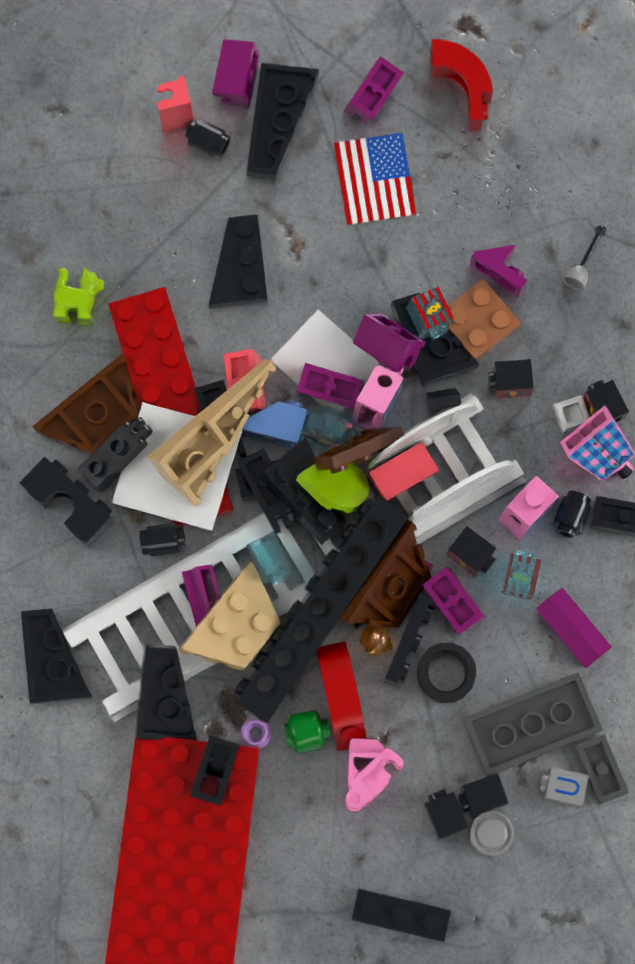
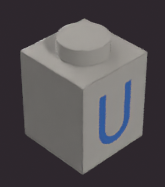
M554 767L549 768L548 773H542L539 792L544 793L542 800L581 808L584 803L589 775Z

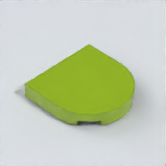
M353 462L348 463V469L338 473H331L330 470H317L316 465L313 464L301 472L296 479L319 504L329 510L334 508L345 511L344 513H352L362 506L369 494L367 478Z

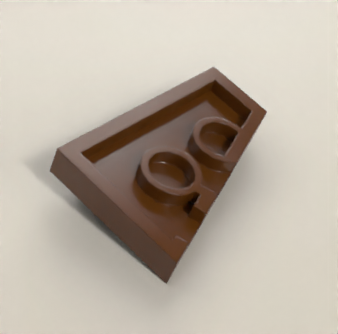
M402 426L366 428L360 432V436L346 439V444L334 446L313 458L316 469L330 470L331 473H338L348 469V463L352 461L359 463L372 458L371 453L384 451L404 436Z

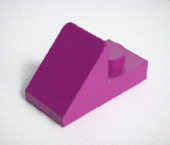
M516 245L475 251L471 256L469 266L519 298L526 287L527 279L524 278V274L518 268L506 266L514 254Z

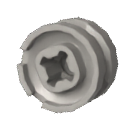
M488 811L480 814L473 820L469 827V838L471 845L478 853L493 857L504 853L510 848L514 840V829L507 816L500 812Z

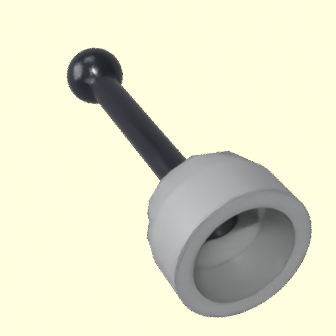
M598 225L595 228L596 235L580 265L570 266L564 274L562 280L568 287L575 290H583L589 277L585 266L600 238L607 233L604 225Z

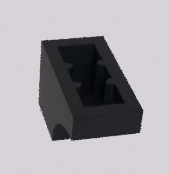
M209 735L190 794L191 797L222 806L240 744ZM208 774L219 777L218 781L221 784L216 797L200 793L204 778L209 777Z

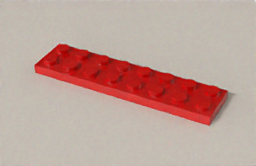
M161 287L108 303L121 349L126 358L127 369L139 408L141 409L142 403H147L197 416L201 412V408L195 392L196 385L166 288ZM227 486L225 487L217 516L234 511ZM173 520V522L177 523L178 528L189 525Z

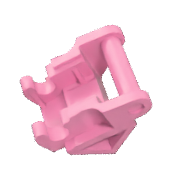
M351 739L349 743L347 788L350 791L346 795L345 805L352 812L360 811L389 786L391 775L384 769L386 764H392L398 771L404 765V761L398 754L388 747L385 749L376 739Z

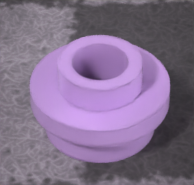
M260 718L247 720L242 725L240 731L241 739L246 746L260 749L269 743L272 735L269 724ZM254 728L262 731V736L257 740L250 737V732Z

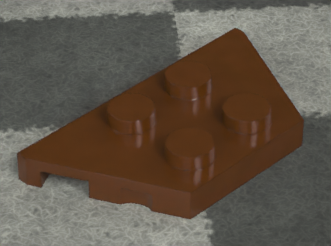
M123 354L118 356L32 427L36 433L92 455L123 423L127 421L132 423L138 418L139 412L125 356Z
M406 520L340 619L349 624H355L356 622L365 623L370 626L384 625L399 628L418 599L419 594L424 590L422 585L432 578L429 566L425 563L423 547L416 542L414 531L417 528L413 522Z

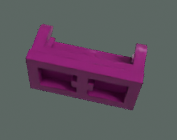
M223 39L212 90L214 96L221 97V103L250 108L261 55L254 42Z
M380 56L343 112L349 116L354 113L358 114L361 117L360 122L366 124L369 120L373 121L404 72Z
M383 313L364 314L352 342L394 372H400L404 364L410 369L414 365L421 348L425 345V341Z
M305 363L296 392L354 409L356 400L363 389L364 381Z
M445 567L422 585L459 635L466 633L473 625L487 617L450 567Z

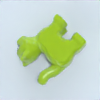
M84 267L80 277V288L66 286L69 273L66 268H60L53 294L55 303L53 319L57 323L71 324L69 313L77 312L78 324L92 325L91 310L94 306L95 295L104 289V280L100 279L97 273L88 271L87 267Z

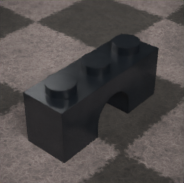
M44 456L21 480L20 485L45 509L58 498L72 500L74 502V510L71 516L64 522V525L90 549L114 523L110 516L112 510L101 499L97 502L92 500L88 496L90 490L80 480L71 481L66 476L68 470L58 460L55 459L53 462H50Z

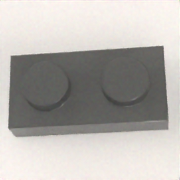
M605 734L574 746L586 775H589L588 781L598 805L629 793Z

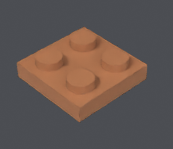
M484 279L448 305L454 317L453 319L449 318L445 309L442 311L446 322L443 323L453 336H457L462 342L461 346L470 357L473 356L476 360L521 326L518 318Z

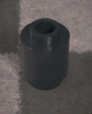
M201 118L196 123L192 121L185 134V137L188 138L189 146L211 157L216 155L221 158L225 154L231 140V136L227 135L225 130Z
M573 490L568 491L567 496H563L553 521V526L557 528L556 532L567 538H574V535L582 534L591 510L589 505L591 498Z
M176 522L148 526L146 530H142L139 533L143 555L150 554L151 557L179 553L181 552V546L186 545L183 527L178 528Z

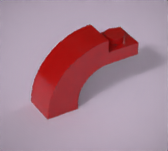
M432 39L430 50L432 78L449 79L462 88L468 102L469 131H481L483 120L488 119L487 103H491L493 86L486 67L473 52L464 46L448 40Z
M346 641L320 646L316 652L337 751L349 749L351 739H367L353 668Z

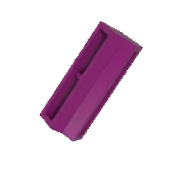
M212 564L197 566L182 572L196 627L220 598Z
M563 587L536 608L585 668L589 667L612 648Z

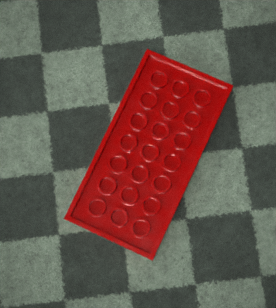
M135 737L105 964H234L260 748L240 746L223 804L219 806L190 796L207 742L164 737L161 740L136 739ZM208 774L209 777L204 778L200 793L216 797L221 784L218 781L219 777Z

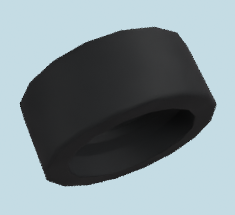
M439 643L430 647L422 655L417 668V681L422 692L431 700L440 703H454L464 698L472 689L476 679V664L471 654L462 646L454 643ZM441 655L456 657L462 663L465 670L463 683L452 691L437 689L428 677L430 663Z

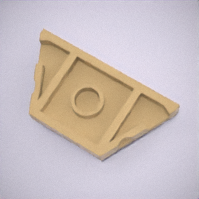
M249 562L177 650L184 655L193 654L205 658V661L215 664L223 663L229 668L240 671L248 666L281 623L257 569L252 562Z

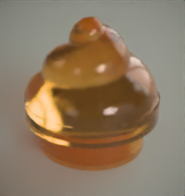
M369 625L360 638V645L371 655L385 653L393 648L388 630L382 625Z

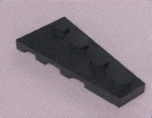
M261 63L247 176L269 179L277 178L318 78L319 69Z

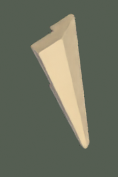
M264 359L147 456L163 479L192 505L197 507L202 500L200 495L207 483L212 482L216 476L213 472L221 458L228 455L250 416L247 414L254 400L259 399L262 395L263 390L261 388L270 373L275 372L276 367L272 361Z

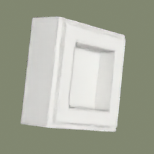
M582 395L553 405L563 434L574 431L590 418Z

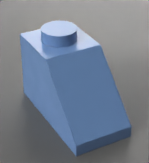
M286 400V403L278 401L249 417L242 428L241 435L292 449L302 439L308 418V410L296 401Z

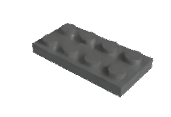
M579 672L463 718L486 777L603 730Z

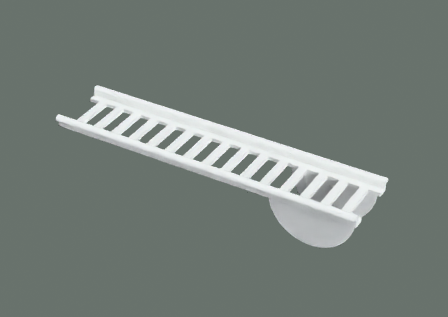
M472 394L462 398L460 406L445 408L404 432V436L384 451L371 453V459L354 463L364 473L365 477L368 478L370 471L420 442L425 447L434 443L458 483L443 492L433 475L423 480L422 482L431 495L432 500L422 507L416 506L407 490L396 496L409 517L407 520L416 525L417 530L414 531V535L418 544L430 539L526 482L523 477L524 472L516 460L513 462L507 460L496 463L469 419L484 410L477 397ZM456 426L460 428L484 467L483 470L471 476L468 475L443 435ZM369 487L368 498L372 500L374 493ZM341 510L346 524L343 526L344 529L349 523L354 525L356 522L352 515ZM263 513L62 629L71 648L87 639L90 641L118 692L102 700L114 722L137 710L141 678L130 685L128 684L102 639L100 632L116 624L142 669L144 648L126 618L142 608L163 645L175 646L178 650V644L153 601L169 593L190 630L193 632L196 625L191 606L180 588L184 584L183 571L211 564L214 567L223 562L234 581L242 570L233 555L249 546L279 597L271 602L281 622L279 625L281 626L290 619L287 615L289 609L297 599L302 601L308 593L304 588L315 572L281 519L276 521L281 529V532L277 535L305 583L289 591L260 542V539L274 532ZM292 513L287 515L290 522L294 520ZM330 538L322 545L316 539L325 556L332 548L336 550ZM356 547L358 552L347 558L350 564H356L361 559L362 554L358 547ZM335 572L329 577V586L333 590L343 586L344 577L340 572ZM317 598V599H315V600L312 602L311 607H313V606L317 605L318 603L322 602L324 599H323V598ZM178 652L184 682L215 664L205 661V658L193 654L184 655Z

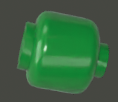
M316 710L292 714L289 716L288 723H284L288 748L293 747L294 751L298 754L322 750L325 746V738L331 737L328 720L321 719L320 714Z

